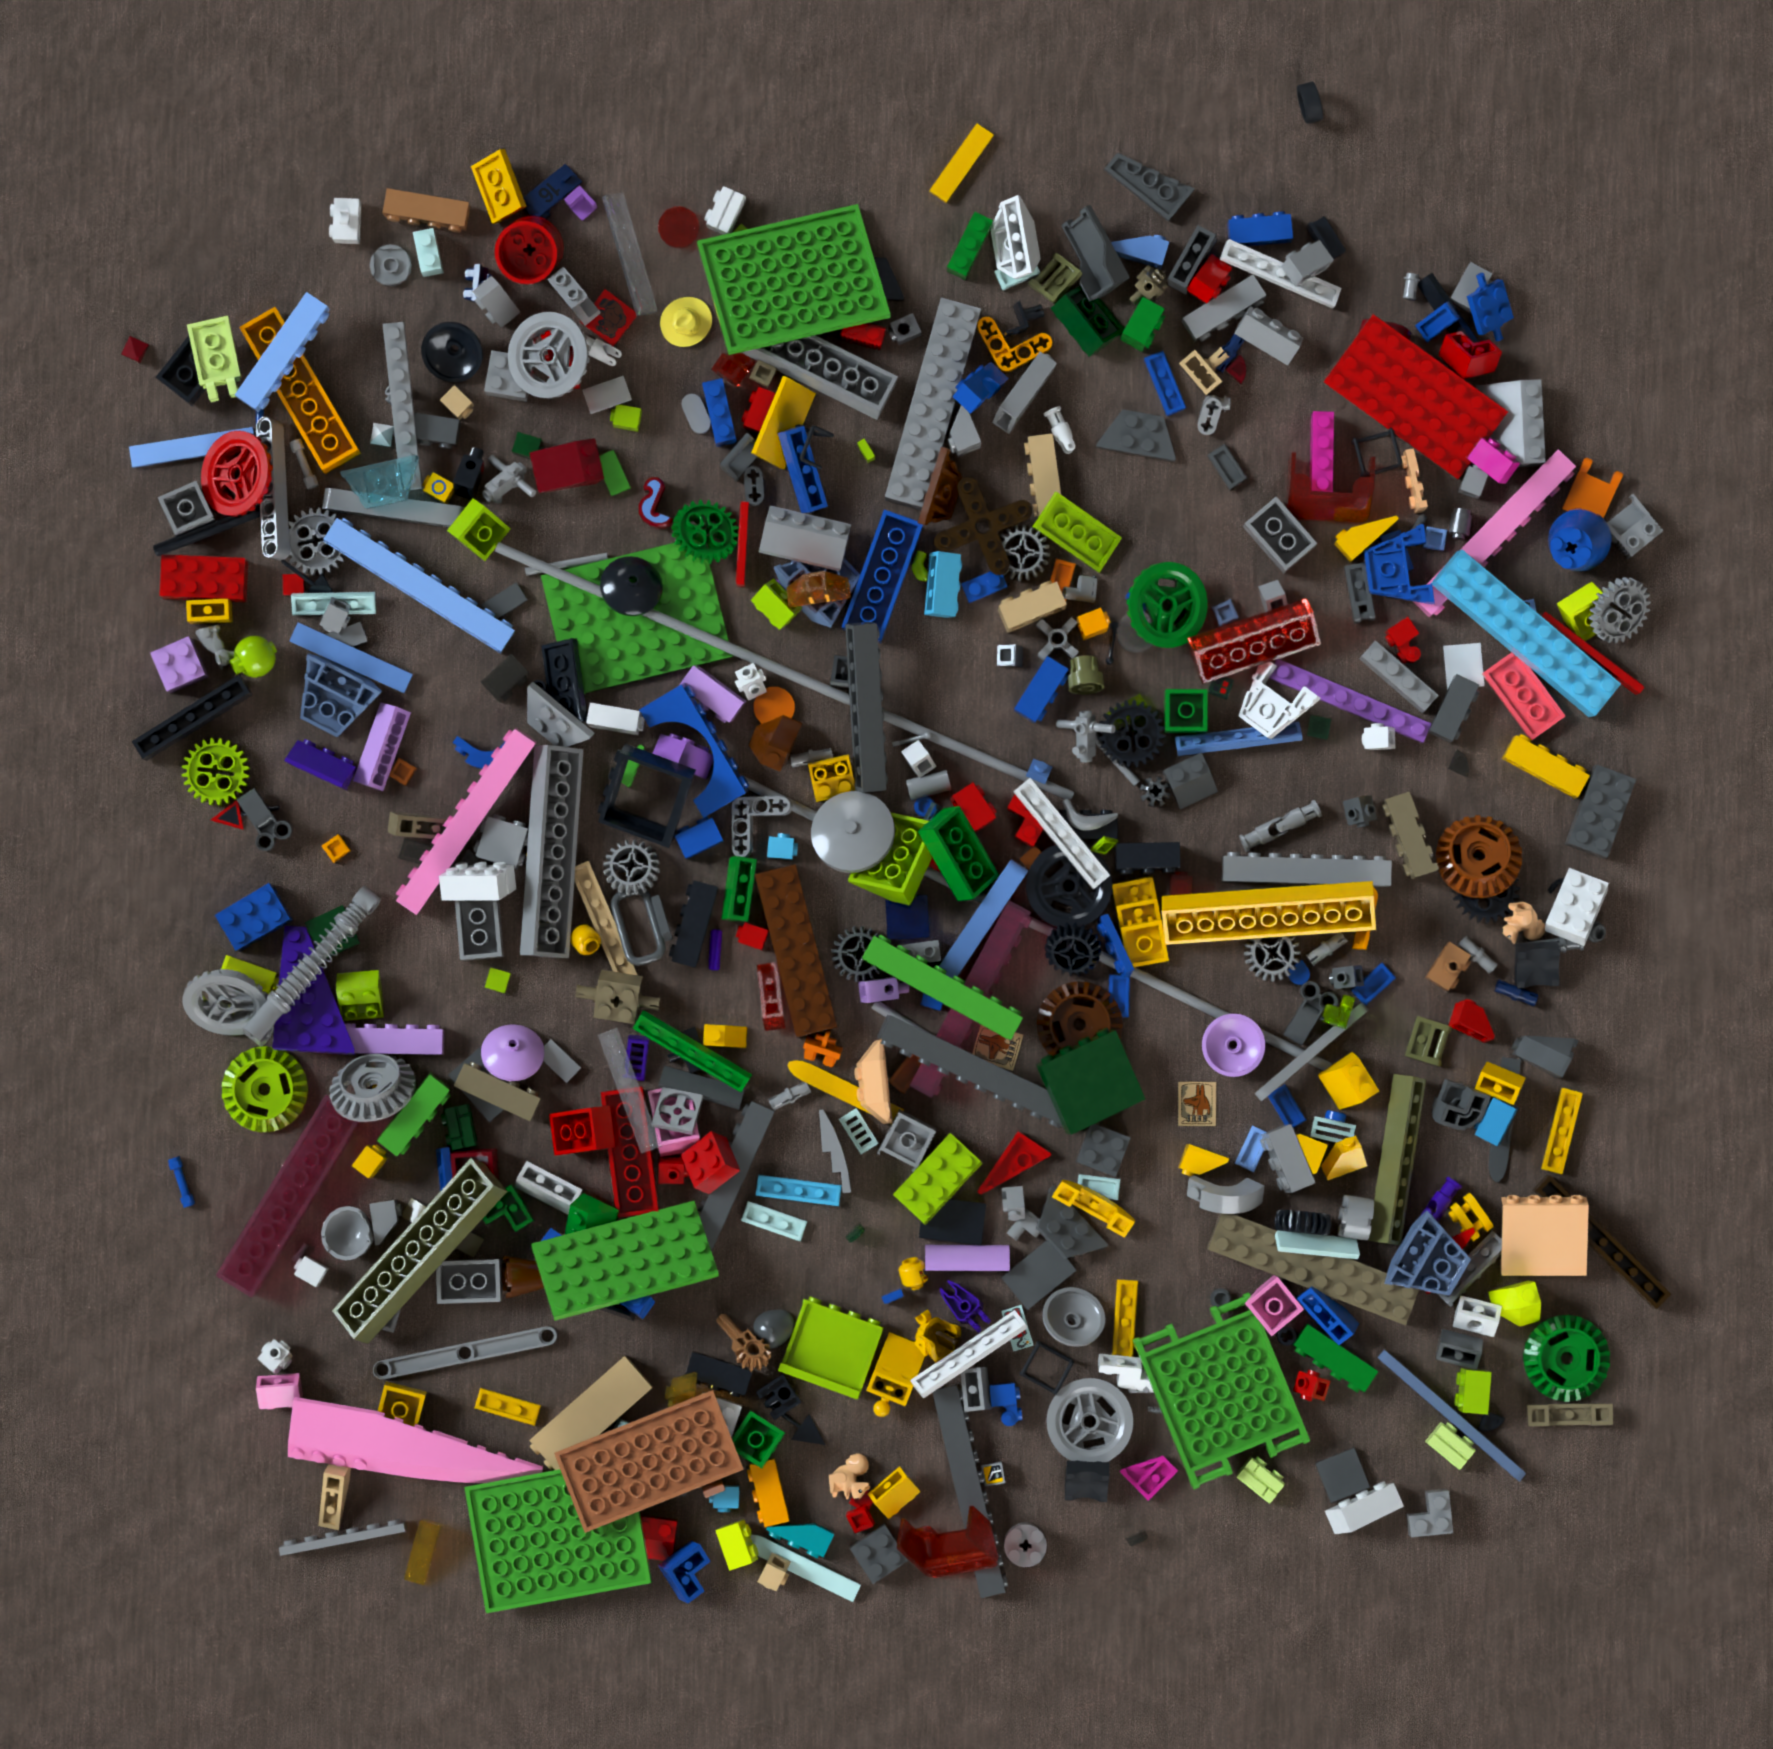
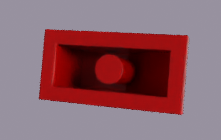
M1470 999L1455 1003L1448 1026L1482 1043L1494 1039L1495 1035L1482 1007L1476 1005L1477 1003Z

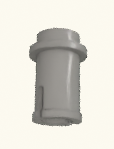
M1407 273L1406 277H1404L1406 281L1403 299L1416 300L1417 285L1420 282L1419 275Z
M1226 395L1219 397L1222 402V410L1224 412L1230 410V397H1226ZM1212 401L1211 404H1208L1209 410H1213L1214 407H1218L1216 406L1215 401Z

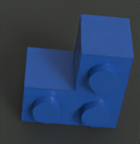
M689 1541L660 1563L658 1567L678 1599L688 1604L704 1592L694 1574L711 1561L700 1544Z

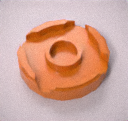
M780 687L766 688V693L756 697L754 713L761 724L782 715L790 718L793 717L795 703L792 695L787 690Z

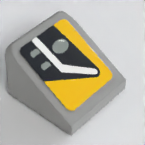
M1001 1461L981 1465L985 1486L1006 1483Z

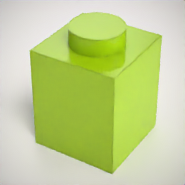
M616 405V409L611 410L610 421L613 422L614 428L639 432L642 410L641 408Z

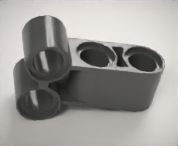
M255 788L237 799L239 805L259 833L255 840L259 850L270 851L276 845V838L288 839L292 836V824L287 821H277ZM282 824L288 826V834L285 836H281L278 833V827ZM264 836H268L271 839V844L267 848L262 847L260 843L261 838Z
M1312 981L1301 985L1300 995L1304 1000L1283 1033L1284 1036L1299 1045L1304 1043L1322 1011H1327L1331 1008L1335 1009L1338 1004L1336 995L1331 992L1319 994V986ZM1307 985H1312L1315 988V994L1311 997L1306 996L1304 993ZM1327 995L1333 999V1005L1329 1008L1322 1004L1323 998Z

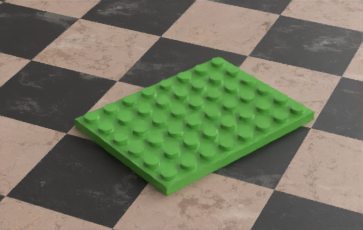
M858 204L697 241L728 355L890 318V310Z
M693 540L695 543L701 544L699 541ZM674 543L565 569L569 573L600 586L604 570L614 560L627 556L645 559L658 570L663 582L662 595L658 604L653 608L654 610L729 642L710 564L707 559L701 564L700 558L693 562L692 555L685 557V550L678 551L681 546L680 544L674 545ZM548 574L541 575L557 642L577 638L584 694L692 668L693 665L700 666L732 658V654L642 615L626 616L612 610L603 598ZM633 578L629 579L631 583L636 582Z
M560 1469L464 1487L486 1613L652 1583L640 1511L585 1533Z

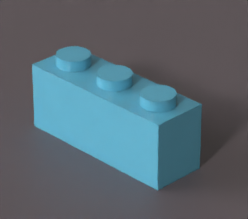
M941 551L929 554L924 615L943 618L956 617L959 608L957 596L960 590L961 554Z

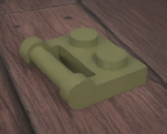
M1056 252L1051 257L1052 260L1035 279L1032 278L1028 282L1032 289L1039 292L1054 305L1082 276V272ZM1058 265H1060V267L1051 275V277L1043 285H1041V283L1049 276V274Z
M1416 1016L1404 1056L1441 1067V1057L1452 1027ZM1435 1029H1439L1441 1031L1433 1058L1428 1057Z

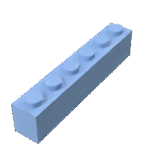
M308 292L305 293L235 393L239 400L257 412L268 405L270 401L269 396L272 392H276L282 384L280 381L282 377L291 372L294 366L292 363L296 357L300 358L306 349L304 346L308 340L312 341L318 332L316 329L319 324H324L328 319V312L330 310L328 306Z

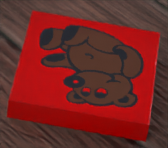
M604 289L594 302V305L601 313L585 327L614 347L636 319L638 313Z

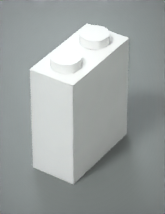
M590 703L586 723L591 728L639 735V731L644 729L645 719L640 711Z

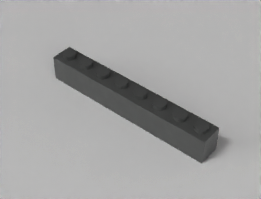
M873 622L845 624L855 791L862 793L886 790L888 776L885 772L887 756L884 752V743L886 737L882 723L884 722V712L881 705L883 692L880 688V680L882 679V672L879 668L881 652L878 647L880 632L877 623Z
M751 1101L750 1105L746 1103L741 1114L745 1117L741 1124H736L733 1134L736 1135L733 1143L729 1142L740 1171L709 1194L707 1201L702 1200L698 1209L701 1212L700 1219L711 1252L775 1111Z

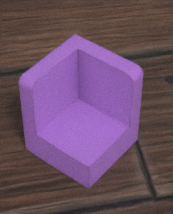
M580 185L564 199L567 206L582 221L598 208L595 201Z

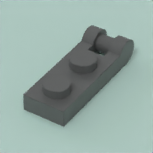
M1365 562L1344 566L1354 624L1361 623L1362 620L1367 619L1368 621H1374L1375 613L1372 597L1369 593ZM1366 605L1367 611L1359 612V606Z

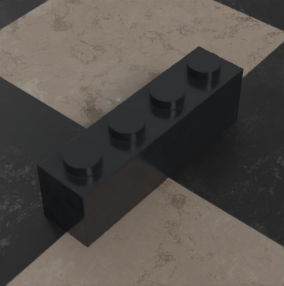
M695 880L693 884L688 885L686 896H689L687 905L683 904L680 913V916L683 917L682 924H677L674 935L678 937L676 945H671L669 952L672 962L697 968L719 889L717 886Z

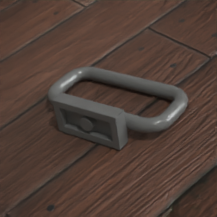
M625 889L621 894L617 892L611 900V910L625 957L628 962L636 966L655 962L664 955L666 950L665 942L673 939L660 896L651 897L648 890L645 893L642 892V889L638 890V895H641L644 900L656 940L657 950L643 957H635L619 908L620 900L633 896L635 893L632 890L630 896H627Z

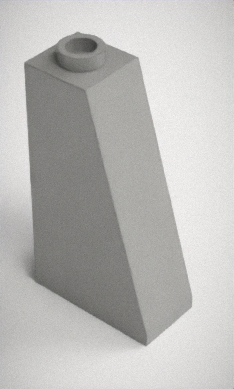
M1039 352L1000 405L992 423L1006 433L1010 434L1052 374L1057 363L1050 355Z

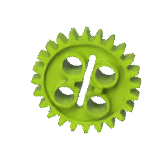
M211 738L210 744L202 740V747L195 744L197 751L189 750V753L192 755L191 758L184 757L189 762L188 765H182V768L186 769L187 772L181 775L188 778L184 785H191L188 792L192 793L195 791V799L202 796V803L209 799V805L212 806L216 800L217 804L221 806L224 799L229 804V797L236 800V792L244 793L240 788L241 785L248 786L244 779L250 778L249 775L245 774V771L250 770V767L244 766V764L249 760L241 758L244 751L236 752L239 746L234 745L231 748V741L229 740L225 745L222 738H219L218 743L215 742L214 738ZM210 754L212 762L209 765H204L202 762L203 757ZM226 758H232L233 760L230 768H224L223 761ZM217 767V769L224 772H234V776L216 774L215 777L210 772L198 771V768L215 770ZM203 775H207L209 778V782L205 786H201L199 783V779ZM228 778L230 781L229 787L221 789L220 781Z

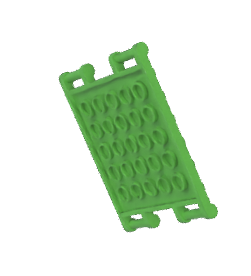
M1249 1292L1243 1294V1297L1219 1307H1211L1210 1312L1216 1323L1212 1326L1178 1339L1173 1325L1169 1324L1165 1326V1329L1143 1338L1137 1337L1132 1340L1193 1490L1199 1488L1201 1484L1220 1476L1233 1474L1227 1458L1265 1442L1267 1452L1272 1458L1277 1456L1278 1452L1300 1443L1306 1444L1310 1442L1263 1325L1249 1308L1246 1312L1224 1321L1222 1320V1314L1246 1305L1245 1302L1251 1297ZM1165 1337H1170V1343L1145 1352L1143 1346ZM1293 1430H1298L1299 1435L1278 1444H1273L1272 1439ZM1218 1461L1221 1462L1222 1467L1196 1477L1194 1471Z

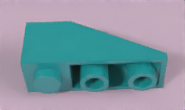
M816 1523L773 1525L766 1529L770 1531L768 1535L778 1540L782 1537L789 1541L788 1545L799 1549L801 1546L808 1550L807 1554L815 1558L819 1556L824 1557L835 1532Z

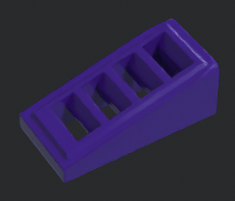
M628 1036L624 1079L645 1081L649 1038L646 1036ZM632 1043L644 1044V1047L632 1046ZM631 1051L643 1052V1056L632 1055ZM630 1060L642 1061V1064L630 1063ZM629 1068L642 1069L641 1073L629 1072Z

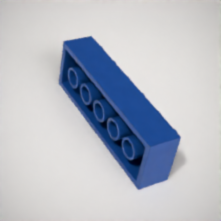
M884 509L843 621L842 630L846 631L845 624L877 623L880 632L878 643L881 644L923 529V525L918 524V521Z

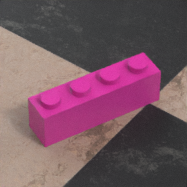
M1313 411L1311 414L1309 498H1331L1333 495L1334 412Z

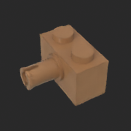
M1447 942L1425 978L1445 991H1449L1450 988L1454 989L1460 980L1457 976L1461 970L1465 972L1471 961L1468 959L1471 955L1453 943Z

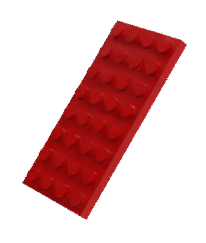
M1375 314L1371 315L1323 381L1387 429L1393 428L1394 434L1457 479H1459L1471 463L1467 458L1481 438L1488 440L1508 413L1498 403Z

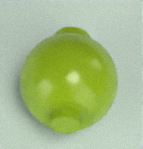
M249 636L237 644L234 650V658L229 660L236 675L243 673L248 677H261L273 668L276 660L274 653L277 650L272 641L268 642L260 636Z

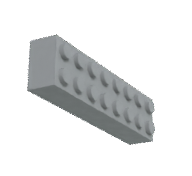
M815 335L741 352L757 361H763L777 368V371L878 420L898 376Z

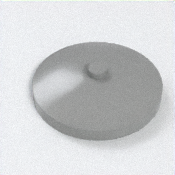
M859 791L844 792L830 798L817 811L811 827L812 843L820 859L829 867L845 873L863 872L879 864L888 855L895 838V824L887 806L877 797Z

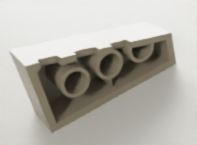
M1410 791L1385 799L1382 809L1385 817L1389 816L1391 822L1389 830L1392 837L1396 836L1398 844L1395 847L1398 856L1403 857L1405 864L1402 865L1405 876H1409L1411 880L1439 870L1437 863L1433 864L1431 861L1433 859L1431 846L1424 842L1426 833L1422 824L1417 822L1419 815Z

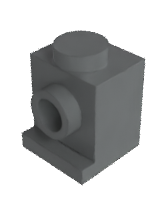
M1362 965L1332 968V973L1329 975L1330 984L1334 985V989L1364 986Z

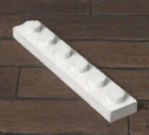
M1230 239L1226 241L1220 257L1221 261L1332 309L1335 307L1342 289L1315 276L1295 287L1281 267L1284 264L1283 262Z
M1031 778L1027 779L1013 791L1092 889L1096 888L1110 876Z
M1015 1310L911 1379L912 1385L925 1398L1026 1330V1323Z

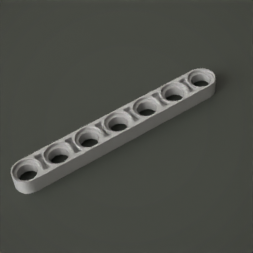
M1361 1002L1345 1016L1341 1024H1335L1254 1094L1260 1101H1263L1369 1009Z

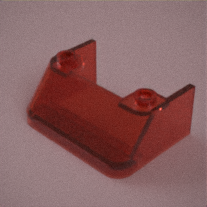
M1292 452L1289 456L1286 508L1296 520L1345 523L1365 522L1369 518L1371 511L1376 457L1369 459L1367 477L1358 478L1354 482L1352 493L1311 491L1310 478L1305 474L1295 473L1296 452Z
M969 1506L967 1527L962 1530L938 1534L930 1526L914 1528L905 1518L900 1521L896 1549L928 1577L937 1578L996 1567L998 1564V1552L991 1522L974 1506Z

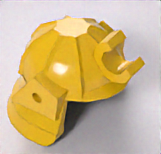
M928 1309L915 1317L916 1321L921 1325L917 1328L914 1344L925 1357L929 1355L937 1363L953 1352L938 1343L935 1333L938 1330L946 1329L961 1337V1328L958 1325L950 1324L938 1317L932 1318Z

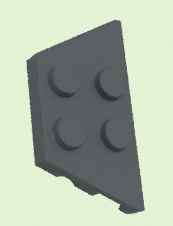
M1122 409L1096 445V448L1175 462L1176 459L1164 417Z
M1052 1186L1048 1190L1047 1200L1043 1205L1042 1215L1036 1227L1041 1235L1064 1259L1106 1248L1108 1244L1072 1205L1069 1207L1052 1197L1056 1190Z

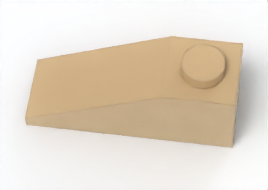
M328 1464L325 1469L318 1526L335 1530L340 1529L350 1481V1467Z

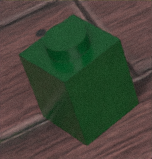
M517 432L512 453L513 455L530 459V452L545 449V445H542L543 440L541 438Z

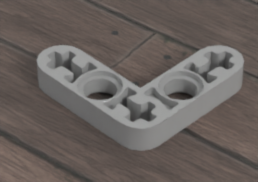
M783 796L736 798L732 803V852L734 855L747 858L752 853L753 816L788 815L793 808L792 801ZM762 800L767 803V809L764 812H760L757 808L758 803ZM782 800L783 803L787 804V807L783 808V811L780 808H773L772 805L781 804ZM742 801L743 804L747 805V808L743 809V815L747 816V819H737L738 815L742 816L741 809H738V805H741ZM740 822H745L747 830L741 834L738 832L737 826ZM738 836L747 837V840L743 839V846H747V850H744L743 854L741 851H738V847L742 846V840H737Z

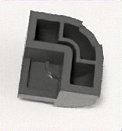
M1445 1079L1439 1096H1434L1432 1117L1441 1125L1457 1130H1465L1477 1122L1480 1123L1491 1096L1469 1085Z

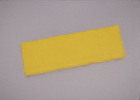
M480 1388L474 1408L535 1426L541 1405Z

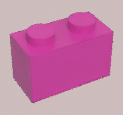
M1481 438L1467 459L1498 483L1506 484L1520 463L1515 460L1516 456L1512 452L1502 450L1499 447L1501 444L1495 439L1490 438L1487 440Z

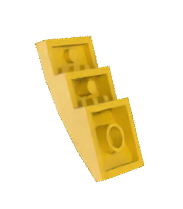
M1153 876L1112 883L1122 944L1133 967L1169 961Z

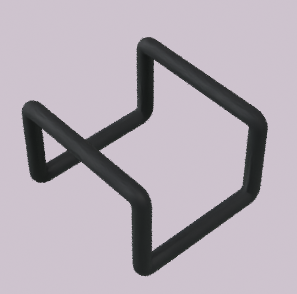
M813 425L810 429L805 427V431L809 434L801 452L800 460L820 470L822 469L821 465L804 458L812 435L834 437V434Z
M1390 428L1387 432L1365 438H1353L1351 444L1355 445L1362 471L1360 477L1362 478L1393 470L1402 465L1393 428ZM1391 435L1398 463L1366 472L1358 443Z
M1036 1341L1031 1355L1019 1374L1057 1395L1074 1361L1048 1345ZM1040 1346L1069 1362L1055 1389L1025 1373Z

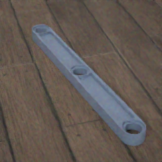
M1383 1350L1377 1357L1516 1480L1520 1482L1526 1475L1520 1467L1387 1351Z

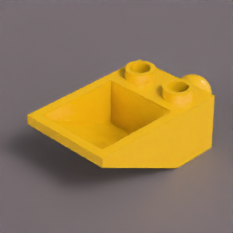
M890 1332L866 1390L869 1393L882 1397L873 1407L874 1413L879 1417H885L889 1414V1401L904 1407L906 1406L913 1388L911 1379L918 1375L925 1358L914 1344L915 1342ZM876 1382H883L884 1387L877 1389L875 1386ZM897 1389H901L903 1391L902 1397H897L895 1395V1391Z

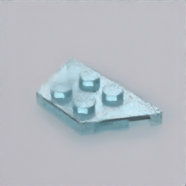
M412 455L345 470L340 473L349 483L354 494L359 497L365 509H372L407 501L418 463V456Z

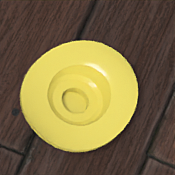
M683 297L671 302L664 309L660 320L661 331L665 339L679 347H689L699 343L707 336L712 326V314L709 307L703 301L694 297Z

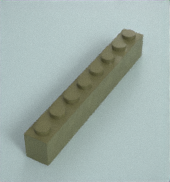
M1393 1075L1379 1173L1375 1188L1374 1213L1370 1225L1372 1227L1368 1241L1399 1246L1402 1242L1426 1079Z

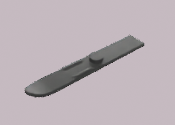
M1502 1057L1501 1067L1519 1074L1521 1059ZM1513 1120L1501 1144L1496 1146L1491 1143L1488 1169L1490 1177L1494 1182H1499L1507 1169Z

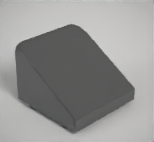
M997 646V666L1022 667V646Z

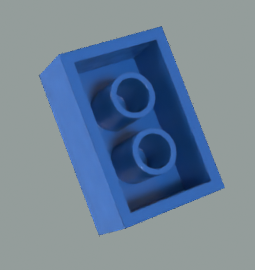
M271 883L264 885L215 914L216 919L237 952L244 950L293 921V918Z

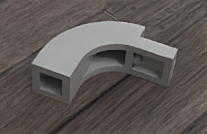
M1193 1175L1189 1178L1187 1196L1200 1202L1199 1208L1222 1214H1237L1253 1210L1262 1204L1264 1185L1249 1178L1244 1179L1237 1185L1218 1186Z

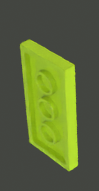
M1058 492L1053 494L1033 525V528L1099 573L1122 539V537Z

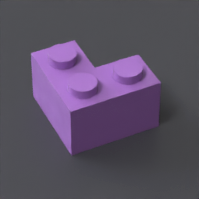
M672 733L669 736L660 734L653 751L655 755L696 769L695 776L706 779L714 761L713 755L708 753L709 748L699 744L696 747L694 746V741L684 737L681 740L680 736Z

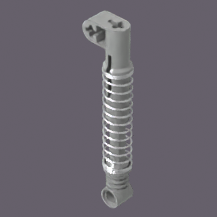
M366 886L360 888L353 897L352 903L348 905L349 908L347 907L345 911L338 913L334 917L336 925L330 922L333 929L329 931L325 928V931L328 933L327 936L319 935L322 939L321 943L319 944L317 941H314L317 945L315 950L309 947L312 953L309 956L303 953L305 957L302 960L298 959L299 964L296 967L293 966L294 970L287 972L288 977L286 979L282 978L283 982L281 985L277 984L278 988L276 991H271L268 994L267 1001L243 1028L246 1036L260 1047L267 1043L274 1033L273 1025L282 1014H287L291 1010L290 1005L294 1006V1000L300 999V993L306 992L305 988L311 986V980L316 981V975L322 974L319 967L327 968L325 961L332 962L330 955H338L336 949H343L341 942L348 943L346 936L353 937L356 934L359 923L363 921L362 919H365L366 915H370L377 908L381 898Z

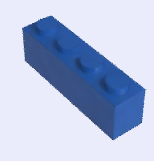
M794 427L777 433L801 513H809L828 507L817 468L800 460V455L807 439L805 427ZM809 444L804 458L815 463Z

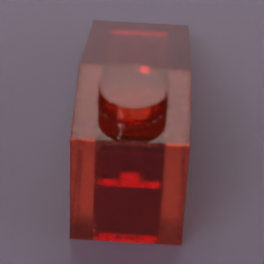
M777 962L757 965L764 1030L786 1029Z

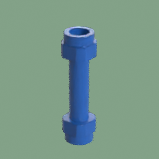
M180 1156L169 1159L170 1170L174 1171L182 1195L180 1200L183 1208L196 1204L193 1194L189 1192L181 1168L183 1163Z

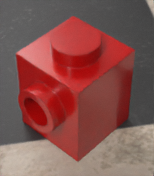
M660 1157L659 1184H684V1179L689 1177L682 1157Z

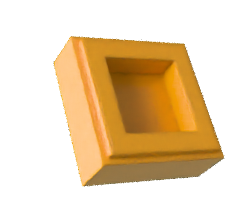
M339 834L322 845V848L333 863L351 852Z

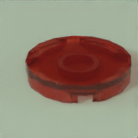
M682 206L667 209L659 219L658 232L662 241L668 246L685 248L697 239L699 221L696 215L689 209Z

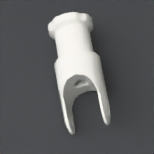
M586 335V342L590 348V351H588L589 356L610 366H615L616 360L607 354L620 358L622 356L621 351L599 339H593Z
M1057 406L1043 414L1051 424V432L1055 440L1061 445L1064 453L1070 454L1075 449L1072 431L1060 412L1061 407Z

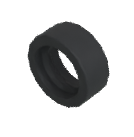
M1312 81L1298 85L1297 97L1305 123L1309 124L1322 120V104L1315 83Z

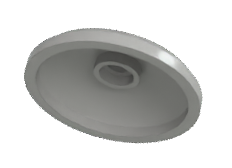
M1069 1287L1057 1290L1049 1296L1043 1308V1322L1047 1331L1054 1339L1068 1346L1079 1347L1094 1342L1100 1336L1105 1325V1313L1102 1305L1096 1297L1083 1289ZM1068 1321L1073 1322L1074 1325L1068 1324Z

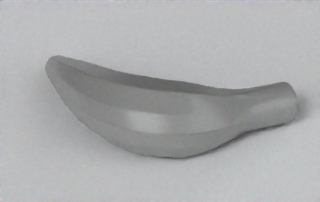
M1069 798L1062 801L1069 823L1082 831L1098 829L1118 818L1117 813L1084 816L1075 810Z

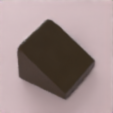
M946 1329L938 1330L935 1333L940 1345L952 1351L959 1348L962 1341L960 1336Z

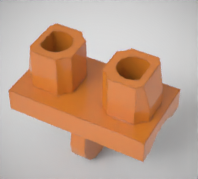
M826 1030L825 1036L818 1033L815 1038L807 1036L803 1046L805 1049L804 1059L815 1061L817 1053L823 1054L825 1057L822 1064L833 1067L837 1059L839 1060L843 1047L836 1046V1039L830 1038L831 1031Z

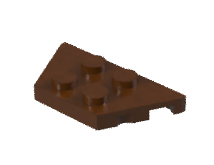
M940 448L928 491L925 494L918 524L928 525L929 522L937 523L952 517L959 495L957 485L962 476L958 472L955 461L950 460L948 456L950 449Z

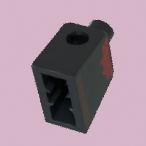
M473 447L470 456L463 455L453 481L455 495L470 500L475 499L485 469L484 461L482 460L483 450Z

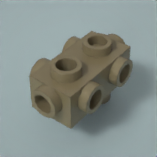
M1147 265L1136 277L1138 282L1134 286L1138 291L1129 300L1135 305L1143 296L1148 300L1153 296L1157 299L1169 286L1166 283L1167 280L1165 279L1166 275L1159 268L1156 269L1154 266Z

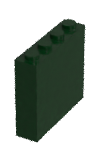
M1108 1028L1096 1032L1097 1036L1091 1039L1090 1037H1085L1078 1041V1045L1072 1048L1070 1045L1059 1050V1054L1052 1056V1054L1040 1059V1063L1036 1064L1067 1134L1072 1135L1146 1099L1116 1030H1109Z

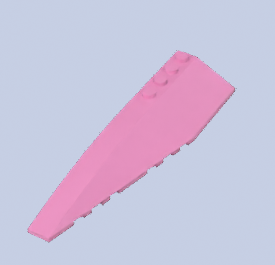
M298 1397L293 1399L288 1439V1457L411 1478L463 1483H489L543 1472V1466L519 1458L511 1460L504 1453L498 1452L494 1454L485 1451L486 1447L477 1445L476 1448L467 1445L468 1441L436 1430L432 1433L428 1432L423 1428L424 1426L415 1424L414 1427L404 1424L403 1419L397 1417L394 1420L384 1417L385 1413Z

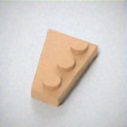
M1414 448L1407 449L1403 452L1404 456H1401L1402 467L1406 468L1407 476H1405L1406 488H1410L1411 491L1409 505L1417 514L1424 512L1428 505L1427 500L1422 501L1423 484L1421 481H1417L1419 468Z

